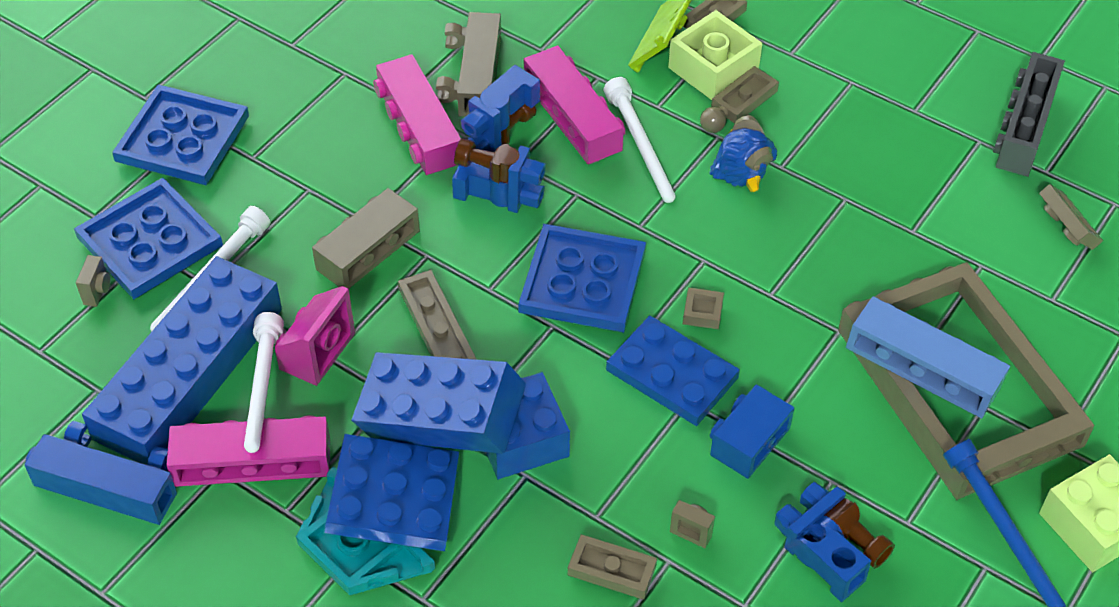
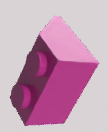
M341 286L317 294L306 307H302L298 311L295 322L286 333L279 336L275 344L279 370L315 386L320 383L355 335L348 288Z

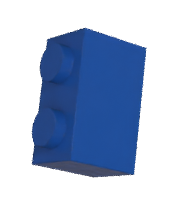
M756 384L747 395L741 394L737 398L727 419H719L710 433V438L712 439L710 455L749 479L789 431L795 407Z

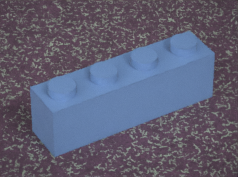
M874 296L852 325L846 348L981 419L1001 389L1010 365L998 360L996 357L988 355Z

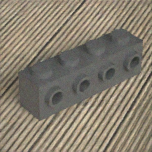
M1032 52L1028 68H1020L1015 87L1021 89H1013L1008 108L1013 109V112L1006 111L1000 129L1006 131V135L999 133L993 153L999 154L995 168L1029 177L1065 60Z

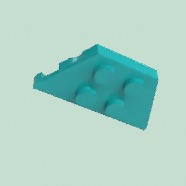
M334 466L329 469L326 475L327 482L320 496L316 495L310 507V516L303 521L296 539L298 545L349 595L431 573L435 569V561L419 547L325 533L326 519L337 472Z

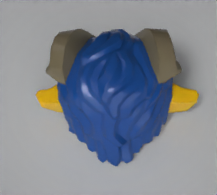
M747 115L735 121L733 129L724 137L713 165L710 166L711 170L709 173L713 175V178L725 180L727 183H731L732 186L739 185L743 187L746 185L750 192L759 190V182L765 175L767 166L777 158V149L774 146V142L765 136L756 118Z

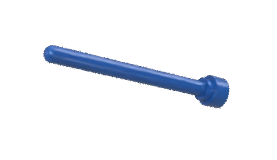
M967 439L946 451L943 457L951 469L956 468L959 474L964 473L1047 607H1066L1056 588L977 466V463L980 461L976 455L979 452L972 441Z

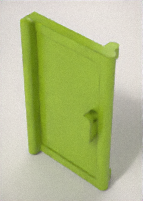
M668 0L660 6L628 64L631 69L636 73L640 72L646 60L667 47L676 29L680 30L685 24L688 17L684 14L692 0Z

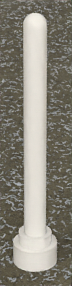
M613 78L605 84L603 89L608 102L619 107L663 201L672 203L676 197L630 102L632 89L626 78Z
M249 206L240 216L238 230L150 326L151 332L216 256L229 261L249 237L254 238L256 235H262L271 222L261 209Z
M273 312L261 313L254 321L253 335L259 342L244 441V448L249 453H255L260 448L273 347L279 336L283 334L284 320Z

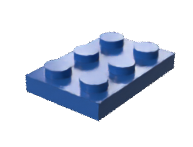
M650 315L606 361V370L695 426H698L736 382L740 369Z

